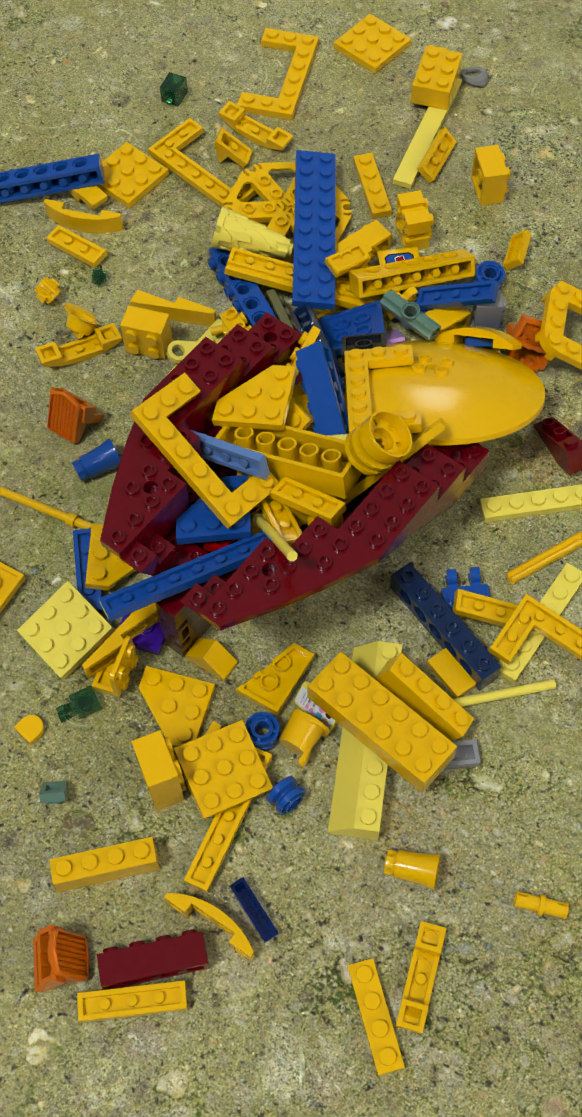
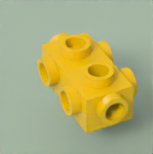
M233 306L219 315L222 325L212 327L210 331L212 336L223 333L226 336L237 324L248 331L252 327L251 325H245L248 321L242 312L238 313Z

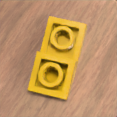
M96 185L68 190L78 202L82 200L92 210L106 202L108 195Z

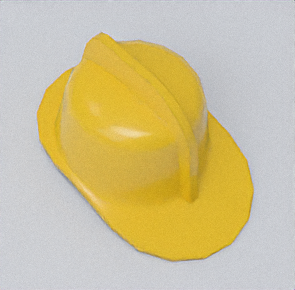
M72 303L64 304V308L67 311L66 327L73 331V335L76 338L82 339L83 336H90L96 326L100 325L95 316L83 307Z

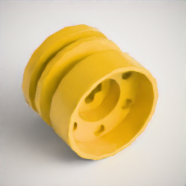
M378 410L350 432L345 440V452L349 461L357 470L369 476L382 474L408 454L412 447V436L406 423L401 417L387 410Z

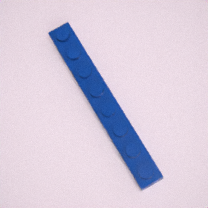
M261 531L252 535V538H244L99 598L100 605L109 622L190 589L196 583L202 584L209 581L214 574L221 576L238 569L265 538L270 539Z

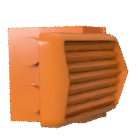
M522 314L517 324L509 322L506 327V333L517 339L522 344V349L507 350V356L520 361L536 373L539 369L544 370L549 362L544 357L547 353L542 349L539 342H535V335L541 329L542 320Z
M50 388L47 428L73 444L80 442L87 424L101 423L104 414L97 411L96 406L63 388Z
M52 924L37 931V937L33 938L35 993H45L65 983H83L88 980L89 952L85 936L66 931L64 928Z

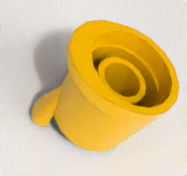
M294 709L279 741L289 750L300 755L298 765L305 767L311 749L321 736L329 735L330 730L315 717L301 710Z

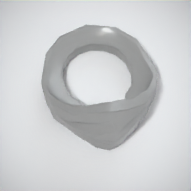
M470 67L462 72L461 77L472 85L485 87L488 73L482 67ZM472 71L480 72V74L477 76L466 75L467 73Z

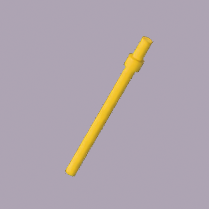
M0 486V496L64 521L65 525L70 527L91 528L92 523L80 519V516L77 514L63 512Z

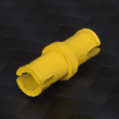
M516 890L514 895V908L534 911L539 916L546 914L564 920L567 918L569 911L568 902L549 899L543 894L536 896Z

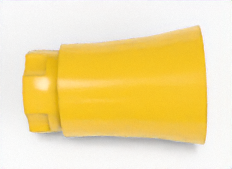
M388 849L384 874L435 890L441 854H425L400 849L399 851Z

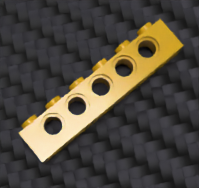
M465 249L349 270L350 291L358 298L385 294L391 289L395 292L412 286L421 287L475 276V256Z

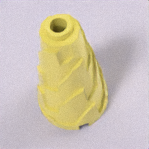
M222 206L211 247L231 251L232 247L264 256L285 258L286 255H291L294 244L290 243L291 239L268 229L265 225Z

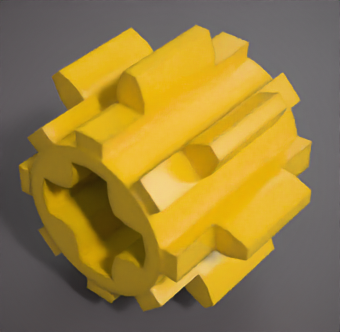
M45 277L35 287L34 291L37 293L35 297L42 303L47 302L51 304L61 293V290L58 288L60 284L54 278L50 280Z

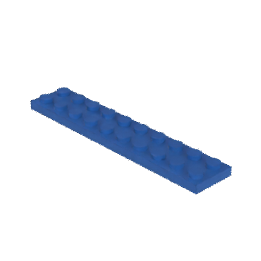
M296 150L292 306L295 307L305 303H309L312 308L334 310L335 276L324 263L326 257L335 254L334 153Z

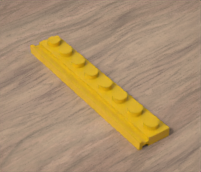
M232 247L224 274L292 293V263ZM343 277L335 278V305L351 309L383 298L384 294L358 298L350 291V279Z

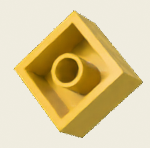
M499 145L478 147L474 151L471 179L480 206L504 202L505 194L508 192L507 180L510 179V169L505 165V155L503 152L501 153Z
M128 305L120 324L125 351L131 354L149 356L153 359L165 360L167 348L173 341L169 314Z

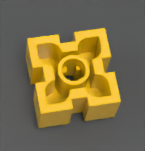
M421 190L397 194L396 206L398 210L395 215V224L398 233L401 234L403 247H417L418 250L429 248V240L432 239L431 226L434 225L433 214L428 211L427 198L423 197Z

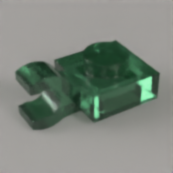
M90 685L69 695L71 702L57 707L56 711L62 723L71 719L76 713L79 719L102 708Z

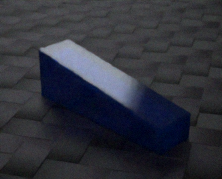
M244 877L229 886L231 893L262 941L266 943L278 935V931Z

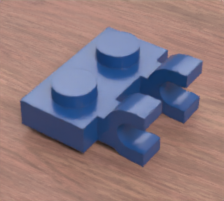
M471 567L469 569L468 580L470 586L458 587L456 569L446 571L445 581L447 588H441V597L452 611L454 594L457 589L490 597L488 584L480 583L479 567Z

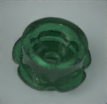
M102 266L100 268H93L92 284L101 286V283H105L107 272L103 270Z

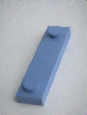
M190 430L200 437L202 458L263 480L270 475L267 459L264 454Z

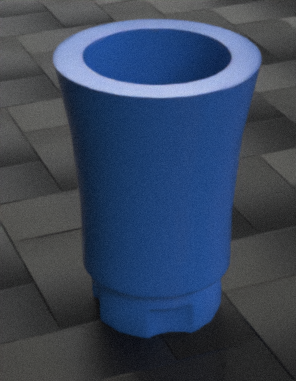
M108 438L95 449L80 456L78 460L72 462V465L83 482L88 478L92 479L106 471L118 468L121 458Z

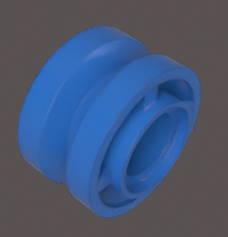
M484 261L478 265L473 282L496 280L499 283V290L505 277L504 268L495 261Z
M258 712L250 716L245 726L254 746L263 751L274 748L280 738L277 719L267 712ZM261 728L269 731L265 735H258L256 733Z
M288 776L279 781L267 796L266 800L270 805L277 804L276 811L280 815L295 809L306 794V790L302 786L295 787L297 780L293 776Z

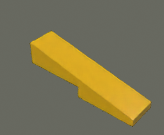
M137 290L130 300L131 306L167 313L172 321L211 326L217 320L215 309L178 297L174 303Z
M156 603L132 612L82 664L88 679L116 661L126 636H130L133 639L160 621L161 617L158 616Z

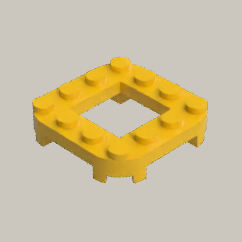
M560 281L542 297L541 301L545 303L541 329L535 335V342L540 343L542 349L547 353L544 357L549 361L556 357L582 370V345L563 336L567 309L569 308L582 315V290L564 281Z

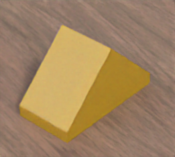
M198 638L185 655L186 659L222 681L227 679L238 663L215 639Z

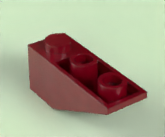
M554 417L546 418L534 424L536 431L558 466L569 475L582 470V440Z

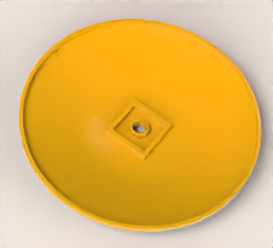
M409 340L386 345V347L399 344L412 345L414 364L368 369L372 414L378 410L391 412L420 410L422 431L439 418L445 421L446 430L427 443L429 445L470 444L509 435L535 420L542 411L545 402V388L542 381L525 364L503 353L484 347L466 346L464 343H449L435 340L429 342L427 340ZM341 357L338 360L345 372V362L342 363ZM344 376L342 379H343V381H344V383H345V390H346V391H344V392H342V393H343L344 401H345L346 408H347V411H348V407H347L346 376ZM421 432L411 433L412 439Z

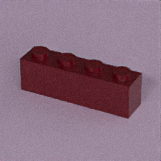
M191 929L182 932V936L171 938V935H163L155 938V942L135 941L130 943L127 948L119 949L118 946L103 949V953L96 954L102 989L124 988L210 969L203 932Z

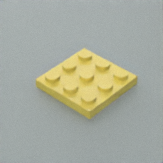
M67 581L17 631L61 679L65 680L115 629Z

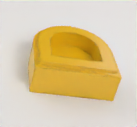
M28 715L14 726V729L32 746L43 735L44 724L38 716Z

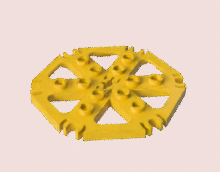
M295 162L258 163V165H253V172L246 168L245 173L241 172L226 198L224 207L243 214L258 223H269L268 229L280 233L284 237L288 235L290 230L294 234L295 177L285 193L271 178L269 172L286 170L295 172ZM248 184L264 201L241 202L237 197L243 186ZM336 185L335 221L338 220L339 224L335 230V243H339L351 221L352 210H345L350 207L349 199ZM285 208H292L291 213L288 211L284 212ZM293 250L290 256L273 258L285 262H293Z

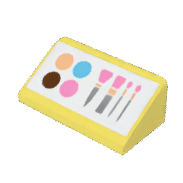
M305 681L295 698V704L304 712L325 724L331 732L339 723L307 697V686L310 683Z

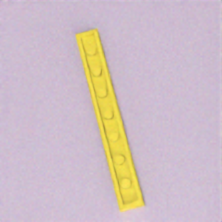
M458 78L448 110L428 107L393 178L394 185L408 189L412 188L419 174L417 167L438 134L461 87L462 79Z

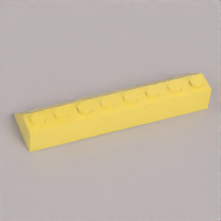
M376 641L354 647L352 661L375 679L386 662L402 652V644ZM342 727L328 834L378 841L388 764L344 727Z

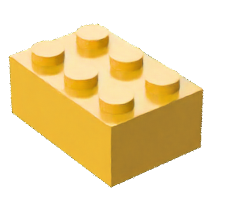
M426 46L412 84L411 103L448 110L461 71L463 53Z
M159 730L131 741L156 811L184 801L183 792L187 789L169 737L163 738L162 732Z

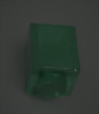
M169 72L160 86L161 102L179 107L188 92L186 77Z

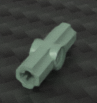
M392 289L383 295L380 306L399 319L404 328L414 330L428 342L437 336L441 326L421 312L417 303L408 302ZM412 314V315H414V316H413V317H408V316H406V315Z

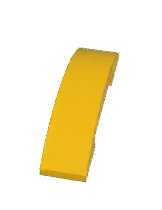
M228 101L219 111L218 115L233 130L260 146L274 150H283L293 139L292 134L279 127L272 130L245 115L244 108L231 101Z
M44 200L47 216L66 228L86 233H111L123 230L121 213L102 210L100 215L67 210L65 209L64 202Z
M115 323L95 328L94 335L57 346L54 341L36 347L35 352L42 366L71 365L108 351L120 343L122 337Z
M489 327L457 328L445 331L435 337V341L449 343L463 342L464 336L493 339V348L507 350L522 349V344L517 339L505 332Z
M166 893L164 899L167 905L186 918L195 910L232 935L229 941L231 949L250 962L254 960V952L248 939L237 924L224 912L212 904L193 896Z
M424 921L420 922L395 1027L423 1034L447 928Z

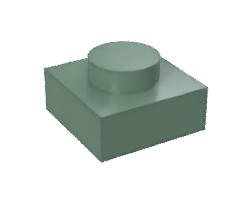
M43 782L39 792L40 803L58 804L66 801L68 782Z

